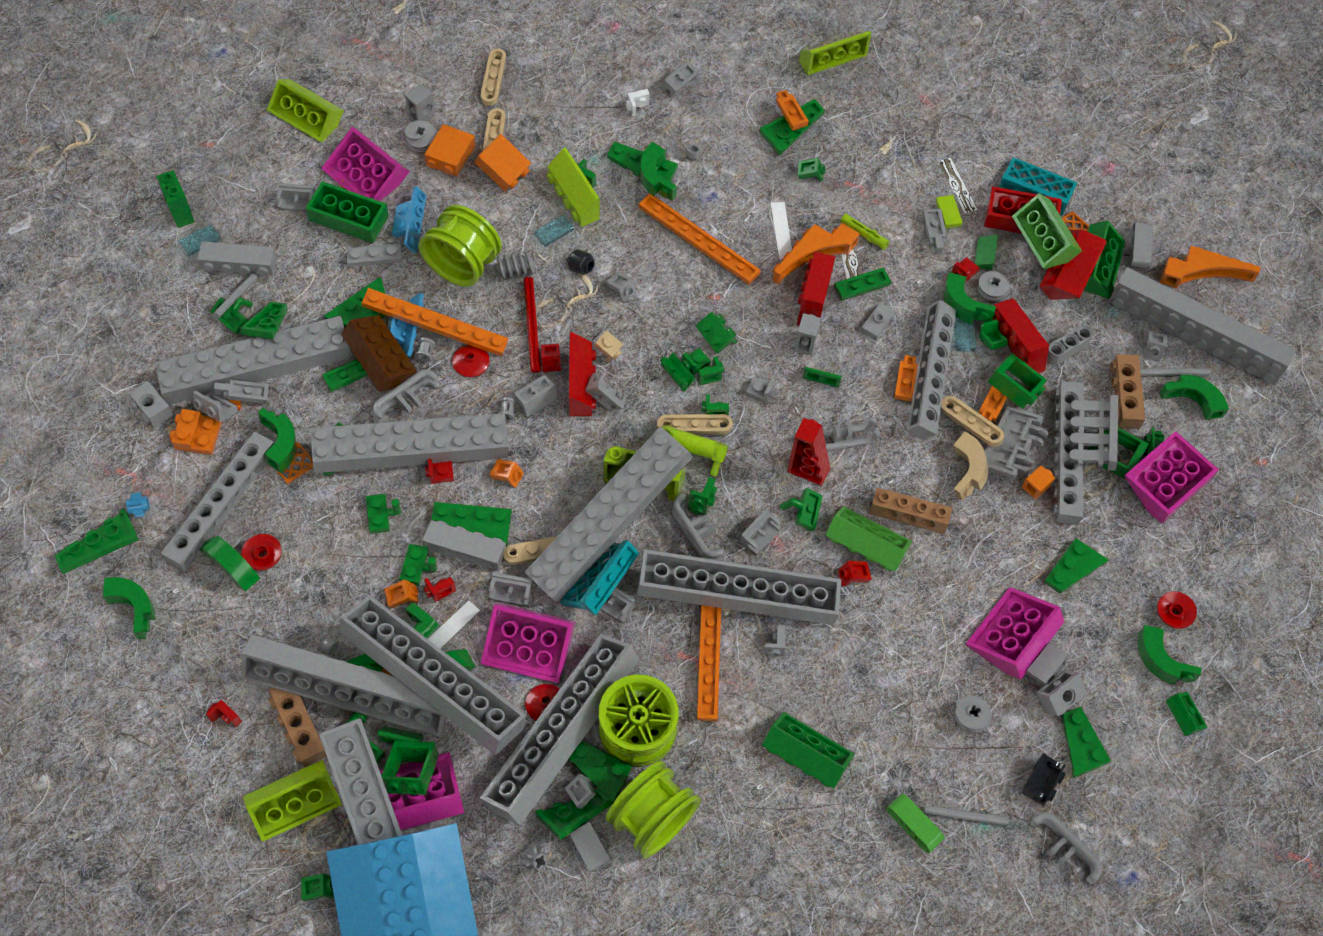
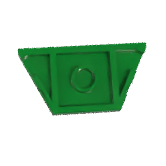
M377 278L325 314L324 319L341 316L345 328L352 319L380 315L381 318L387 316L362 307V301L368 288L385 294L382 278Z

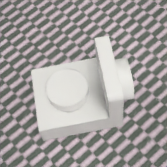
M648 89L628 93V101L625 103L627 111L631 112L632 117L636 116L637 107L649 105L650 94Z

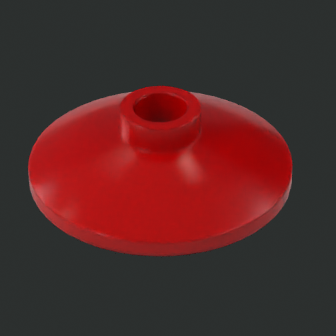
M471 345L462 346L453 355V368L461 376L477 377L487 370L489 355L485 350Z
M257 534L245 542L241 555L253 570L264 571L278 563L282 555V547L274 536ZM262 553H266L264 557H260Z
M1171 591L1165 593L1158 601L1157 612L1160 619L1172 628H1187L1193 624L1197 617V608L1194 601L1182 592Z
M541 684L534 687L528 693L525 702L526 711L534 721H537L560 688L552 684ZM547 698L550 701L549 703L544 704L542 703V700Z

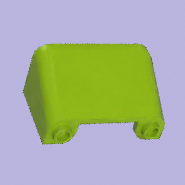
M617 446L609 448L604 458L603 482L608 483L636 451ZM685 468L663 489L667 491L668 500L674 502L675 498L680 494L685 479Z

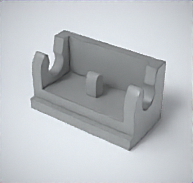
M687 61L664 80L661 90L663 92L669 90L671 93L670 98H672L687 83L694 80L699 72Z
M279 183L276 200H279L278 209L306 212V206L316 191L315 186Z
M592 373L585 391L610 412L623 409L627 395L624 392L621 395L605 383L602 373L599 374V377L597 373Z
M545 374L514 393L519 408H523L526 417L558 399L554 383Z
M765 509L741 534L740 544L757 556L781 530L779 526L781 522L769 510Z
M493 572L489 588V600L528 607L533 589L532 579Z
M616 587L600 610L623 623L635 607V599Z
M1049 642L1027 669L1028 680L1041 689L1058 676L1066 666L1068 654Z
M588 822L570 833L590 872H597L613 863L610 854L592 823Z

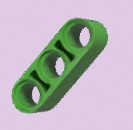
M900 794L886 807L889 815L926 853H931L945 839L937 826L905 794Z

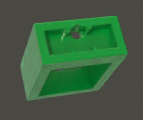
M174 170L157 175V180L177 228L194 223L195 221L186 196Z
M1013 353L996 369L988 380L990 385L1022 409L1028 404L1031 406L1046 389L1043 386L1047 382V379ZM1009 371L1033 390L1031 392L1027 391L1005 373Z
M1118 428L1117 443L1133 451L1134 454L1127 466L1117 461L1116 471H1109L1126 479L1124 477L1125 474L1138 464L1149 443ZM1089 446L1087 450H1097L1098 446ZM1103 464V468L1108 470V464Z
M394 741L381 775L387 793L426 795L439 758L435 742ZM401 762H424L419 778L396 777Z

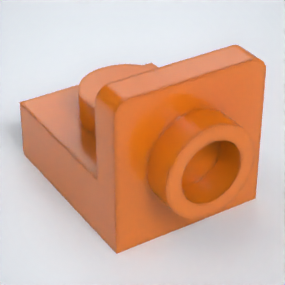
M497 459L489 475L492 479L508 481L512 487L516 488L524 472L516 462Z
M402 580L384 588L388 607L395 608L408 601L414 603L419 601L416 585L407 580Z

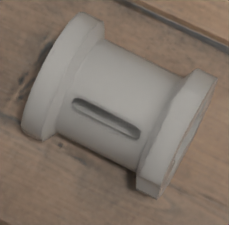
M420 338L415 358L419 361L429 362L431 360V350L434 348L435 342L429 338Z
M510 397L501 398V411L498 414L505 413L507 415L505 416L506 422L514 421V407L517 406V401Z

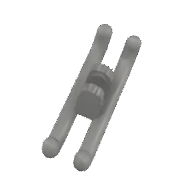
M421 370L378 399L373 406L376 423H384L383 414L397 404L408 414L411 413V406L405 401V398H409L417 407L422 405L414 392L427 384L433 388H438L437 374L431 370Z
M871 417L868 422L863 424L851 425L846 423L841 428L839 425H834L833 429L824 430V438L832 437L834 443L826 444L827 451L875 442L881 435L879 430H875L872 435L851 439L852 433L872 428L877 422L876 418Z
M685 493L679 494L673 502L672 514L675 521L700 558L722 561L723 549L710 550L702 540L703 537L711 534L716 527L712 524L696 531L698 527L708 522L709 517L704 515L690 522L682 510L686 506L685 500L687 496Z
M1042 812L1032 818L1029 823L1030 827L1036 828L1040 824H1045L1061 839L1047 853L1050 857L1064 844L1070 848L1058 860L1057 864L1060 867L1075 853L1090 869L1086 882L1091 885L1099 879L1102 874V865L1099 859L1056 816L1048 812Z

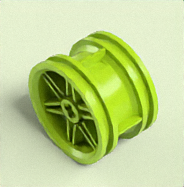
M450 205L438 217L437 227L428 229L420 239L418 247L425 262L439 276L455 285L471 287L475 285L484 273L483 264L492 263L500 253L502 243L494 227L480 214L465 206Z
M640 674L625 676L607 688L599 705V736L604 749L609 755L630 766L643 767L661 760L670 751L676 738L679 718L677 700L671 689L655 677ZM638 698H645L642 704H639ZM619 704H624V705L626 706V708H625V707H618V706H619ZM659 709L662 711V714L656 713L654 711ZM637 715H641L640 720L635 719ZM621 724L622 728L620 730H616L615 725ZM657 730L659 733L656 736H652L651 731ZM631 738L639 739V741L633 743Z
M663 761L655 762L641 772L617 797L606 815V821L609 824H613L616 831L626 829L635 838L633 848L636 851H641L640 854L644 859L652 857L665 847L688 823L701 803V798L698 795L693 796L694 791L690 787L681 790L672 781L674 771L671 768H666V763Z

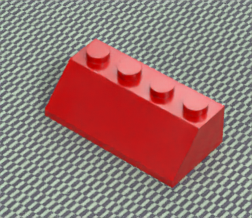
M992 186L985 214L984 227L1022 234L1012 216L1037 194ZM1045 196L1051 200L1060 215L1062 199Z
M1082 229L1069 230L1082 252L1068 263L1048 268L1039 287L1050 300L1080 298L1107 243L1105 239Z
M570 332L569 415L592 416V409H596V399L592 398L585 389L592 373H596V365H592V361H596V349H592L591 341L573 332Z

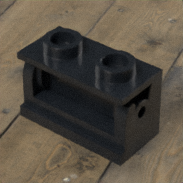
M1042 753L1021 794L1043 806L1048 800L1052 802L1057 793L1054 789L1056 784H1061L1066 773L1063 770L1066 765L1064 764L1059 768L1061 765L1059 762Z

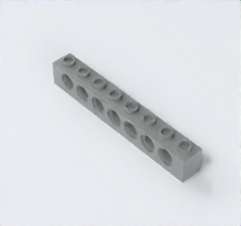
M941 300L929 305L927 308L907 427L908 432L923 440L936 435L938 431V421L941 413V402L955 323L956 309Z
M1061 381L1059 387L1055 388L1054 399H1057V404L1054 406V415L1057 416L1053 428L1056 431L1053 441V447L1056 448V453L1053 456V464H1056V470L1053 472L1056 486L1053 488L1055 503L1053 504L1052 514L1055 515L1056 523L1078 525L1083 518V466L1078 465V462H1072L1069 459V453L1065 451L1070 452L1071 450L1078 449L1077 445L1070 443V436L1066 434L1079 433V429H1074L1070 426L1071 418L1079 416V413L1071 410V403L1074 400H1080V397H1084L1083 383Z
M255 431L246 438L243 447L233 455L232 461L223 468L220 477L210 485L206 495L200 498L197 507L187 515L184 524L176 529L174 537L163 546L161 555L165 562L183 572L188 569L200 553L199 549L203 546L204 542L212 537L267 464L265 453L274 445L273 441ZM222 498L220 501L215 502L216 499ZM211 513L209 516L203 517L205 514ZM198 529V531L191 533L192 530ZM187 544L184 548H179L181 545Z

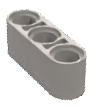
M1134 222L1131 231L1129 266L1143 269L1149 268L1152 254L1153 225Z
M1082 325L1049 345L1047 363L1057 365L1086 348L1094 334L1092 328Z

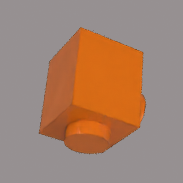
M1040 465L1025 479L1022 488L1036 500L1051 487L1055 477L1050 470Z

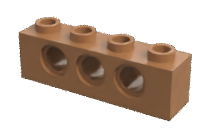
M1117 354L1110 363V372H1113L1111 386L1114 388V395H1118V428L1140 429L1145 421L1139 355Z
M876 488L869 514L945 534L952 507Z
M276 688L270 689L272 697L268 699L273 710L277 708L280 713L276 717L280 726H285L288 731L284 735L289 745L294 744L296 750L292 752L297 763L302 762L303 766L307 767L327 757L301 697ZM292 703L293 706L290 709H284L286 704ZM295 721H301L298 727H291ZM302 739H309L306 745H300Z

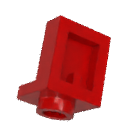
M966 257L960 263L956 262L951 273L965 276L966 283L979 272L980 268Z
M559 343L541 345L543 372L561 371Z
M428 459L425 473L426 478L430 477L431 484L454 481L452 461L432 463V459Z
M847 561L838 569V576L841 579V585L844 587L851 582L868 583L872 580L866 561Z
M451 577L438 581L435 586H432L428 578L424 579V592L428 598L432 597L435 603L456 592L455 583Z
M222 700L212 704L206 713V716L212 723L219 717L227 725L232 723L235 727L242 722L240 717Z

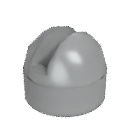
M695 144L688 145L686 149L687 157L691 160L697 159L700 155V147Z
M330 637L325 638L321 643L322 650L329 656L334 654L339 646V642Z

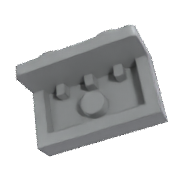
M197 391L192 393L194 408L219 422L238 412L236 405L220 396L213 395V392L205 395Z

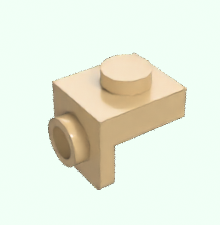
M607 330L594 344L597 349L607 356L605 360L607 362L612 358L616 360L621 354L619 349L623 345Z

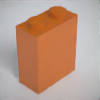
M443 124L424 154L426 165L432 169H438L448 175L457 177L476 146L475 135Z
M502 134L474 162L505 192L509 187L513 189L519 183L517 179L520 176L524 178L530 172L528 168L532 164Z

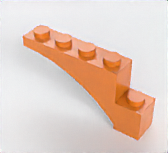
M843 223L838 228L835 227L831 233L814 224L810 229H806L800 241L797 240L792 251L784 255L783 261L780 264H776L772 271L774 273L773 282L779 284L795 269L808 263L809 258L813 259L814 252L828 255H848L857 245L860 233Z
M1190 246L1184 261L1172 257L1168 258L1163 268L1160 284L1177 289L1183 283L1210 277H1229L1254 282L1260 273L1261 267L1216 252L1204 250L1200 247Z

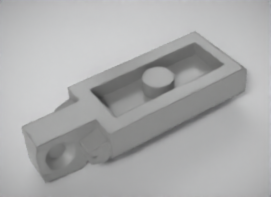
M941 209L923 210L922 215L928 242L930 245H934L935 254H943L942 251L944 244H946L947 234Z
M230 379L225 384L215 382L213 395L222 396L229 400L266 404L268 384Z

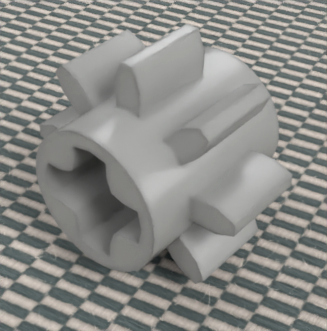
M529 845L528 849L522 852L521 864L526 866L525 870L531 873L534 870L540 872L541 869L547 866L548 854L543 852V847Z

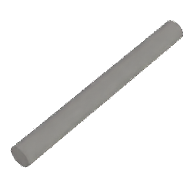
M251 273L213 313V317L219 319L257 279V275Z
M1140 368L1141 376H1209L1210 373L1209 368Z
M928 805L924 806V814L1005 826L1009 824V817Z

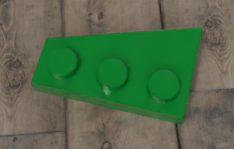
M596 788L594 789L596 795L582 809L578 808L572 800L561 804V802L555 803L553 808L545 811L542 809L536 810L535 814L561 840L611 806V802L604 793Z

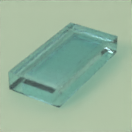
M562 215L536 230L535 236L546 247L572 232L574 226Z
M211 224L179 240L187 255L191 256L199 252L201 242L216 243L221 238Z
M955 317L956 351L975 352L974 323L970 324Z

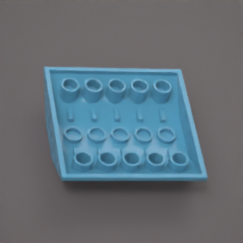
M457 823L326 851L341 936H478Z

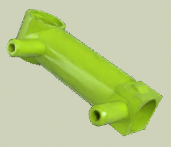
M670 425L662 426L665 431L690 453L712 459L714 462L710 475L714 477L718 475L720 465L725 460L729 445L675 429Z

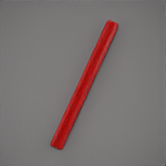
M525 277L524 292L530 368L532 373H539L541 367L534 282L532 277Z

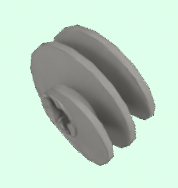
M424 120L413 121L405 129L406 144L414 152H426L436 136L434 126Z
M989 271L980 276L977 290L986 300L999 303L1007 298L1010 291V283L1003 274Z
M966 696L955 707L954 718L956 723L967 732L980 733L987 728L991 721L992 713L990 707L980 697Z

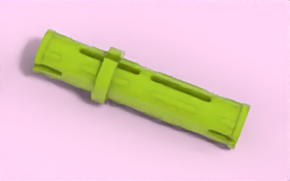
M847 213L840 220V223L860 233L862 237L867 239V242H872L882 250L888 247L889 240L879 235L875 229L868 228Z

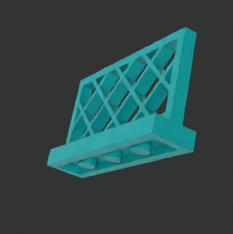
M1013 157L1001 179L999 188L1032 194L1040 193L1044 196L1062 199L1060 215L1063 216L1078 182ZM1014 164L1020 166L1022 169L1016 170ZM1030 172H1035L1038 175L1032 176ZM1025 173L1027 177L1021 178L1019 174ZM1046 178L1053 179L1054 182H1048ZM1035 180H1042L1044 184L1038 185ZM1065 184L1072 188L1065 189L1063 185ZM1058 186L1059 190L1054 191L1052 187Z
M629 540L613 543L608 548L609 551L605 552L565 594L560 603L563 606L588 610L590 614L597 615L639 555L637 549Z

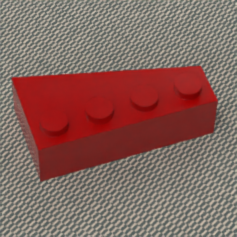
M814 252L813 259L809 258L804 280L807 282L803 281L801 287L803 294H799L797 304H800V310L796 325L800 326L803 313L821 318L836 256Z
M1014 298L994 304L996 309L993 320L999 322L998 328L1001 334L1008 340L1007 345L1011 352L1036 372H1044L1049 344Z
M803 418L794 437L787 472L823 486L830 470L823 428L817 421Z

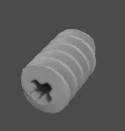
M525 252L524 258L521 253H518L517 259L514 254H511L510 260L507 255H504L503 261L497 256L499 275L501 273L503 278H506L507 273H509L510 277H513L514 272L520 276L522 270L525 275L528 274V270L535 274L533 252L531 257L528 252Z

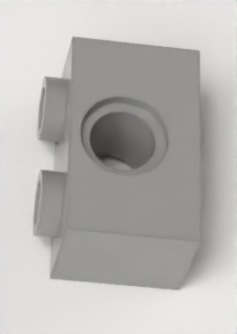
M420 84L405 94L408 117L412 121L424 120L428 122L435 117L433 93L429 88H425Z
M803 313L794 351L812 356L821 318Z
M149 381L128 393L131 398L129 403L135 411L139 409L143 421L146 424L150 423L153 428L173 416L169 405Z
M1065 669L1036 693L1045 712L1060 716L1073 704L1079 702L1087 694V691L1079 674Z

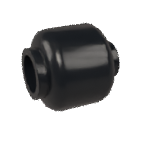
M579 249L574 250L567 258L570 271L580 275L590 273L595 266L592 254Z

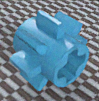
M141 492L132 493L130 499H126L127 511L129 514L133 513L135 518L145 516V511L150 510L148 497H143Z

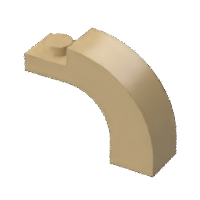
M964 432L953 445L955 453L970 464L968 472L954 488L956 497L962 501L966 496L968 497L972 494L974 487L981 491L988 477V463L984 449L979 441L967 432Z

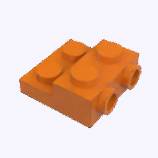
M182 409L181 414H177L175 417L176 429L170 433V441L174 449L212 455L222 421L219 422L214 418L204 416L200 411Z

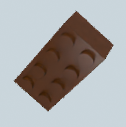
M380 315L352 319L348 322L341 335L379 392L392 390L417 373V370Z

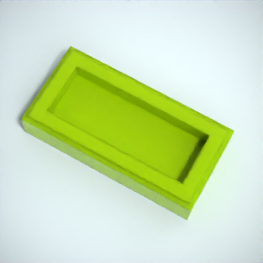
M954 195L936 197L935 201L938 209H941L945 229L962 227L963 222Z

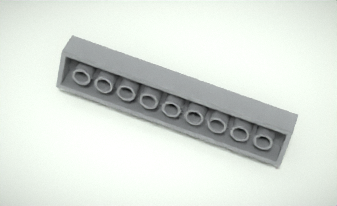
M1128 267L1109 300V303L1115 307L1121 308L1131 315L1137 316L1147 323L1153 324L1165 332H1169L1181 340L1187 341L1199 349H1203L1274 385L1286 371L1296 352L1295 349Z
M337 316L277 331L274 339L254 337L155 362L162 396L169 405L192 399L194 391L203 395L213 392L215 382L225 384V382L231 379L255 383L352 358L350 347L341 335L344 331L342 318Z
M505 413L311 428L314 473L428 464V459H432V463L508 458L509 452Z
M660 426L530 565L525 573L552 599L559 602L693 458L690 452Z
M644 549L637 595L834 625L839 616L841 579Z
M371 595L340 617L339 633L494 755H497L523 730L526 714Z
M604 634L599 635L481 795L480 799L492 812L519 826L522 824L599 717V705L607 688L615 681L628 676L640 660L631 645Z
M251 635L242 653L241 678L438 737H441L448 719L399 679L384 672L370 670L364 666H357L343 660L333 659L323 654H316L303 648H296L255 635Z

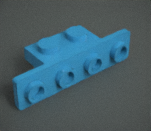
M417 186L413 187L411 201L396 205L392 235L395 238L405 235L404 246L413 254L418 251L426 194Z
M419 293L410 299V303L422 307L424 294ZM390 317L387 327L409 358L413 353L412 347L417 335V326Z

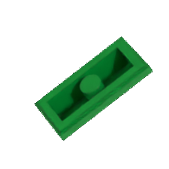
M998 235L978 238L975 264L979 268L992 270Z
M805 367L803 378L806 380L839 388L842 377Z
M1188 692L1175 694L1166 700L1169 709L1185 736L1208 728Z
M383 726L377 733L380 741L394 744V741L422 742L423 734Z

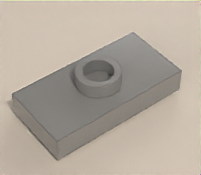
M880 302L862 326L861 331L877 339L894 317L896 311Z

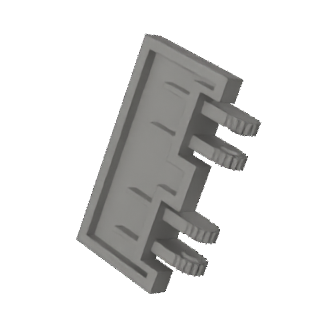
M1007 406L998 424V427L1004 432V441L997 447L988 445L985 450L988 471L1015 479L1017 474L1028 476L1030 471L1027 467H1032L1034 460L1026 455L1031 445L1040 447L1043 445L1044 440L1039 437L1044 438L1048 435L1046 429L1038 427L1043 422V416Z

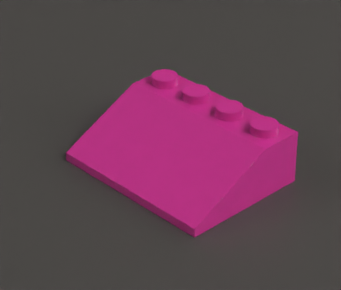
M353 126L321 168L346 190L377 201L383 200L395 190L410 172Z
M1175 431L1125 474L1124 477L1146 510L1163 524L1207 485L1219 469Z
M1009 587L966 642V645L1004 673L1021 680L1027 669L1064 623L1061 608Z
M497 603L493 607L481 664L560 683L576 621Z
M450 752L438 755L439 758L426 795L388 793L401 830L464 813ZM410 762L400 765L396 777L419 778L424 762Z

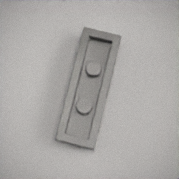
M401 243L346 249L348 268L403 262Z

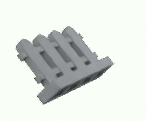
M1110 395V401H1104L1105 398H1100L1099 401L1085 400V397L1072 401L1071 410L1079 413V416L1071 418L1070 426L1074 429H1079V433L1070 435V443L1077 445L1078 449L1070 451L1069 459L1072 462H1078L1080 466H1083V463H1098L1100 467H1103V464H1108V470L1116 471L1118 395ZM1084 413H1098L1099 417H1084ZM1104 414H1109V418H1105ZM1084 429L1099 430V434L1084 433ZM1083 446H1098V450H1083ZM1108 447V451H1103V448Z

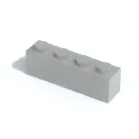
M201 242L197 260L201 270L209 272L254 273L266 276L274 274L277 256L274 247Z
M431 520L422 540L424 547H428L430 551L499 571L506 549L505 542L499 538L485 537L482 533H472L460 526L452 527L443 521L436 522Z

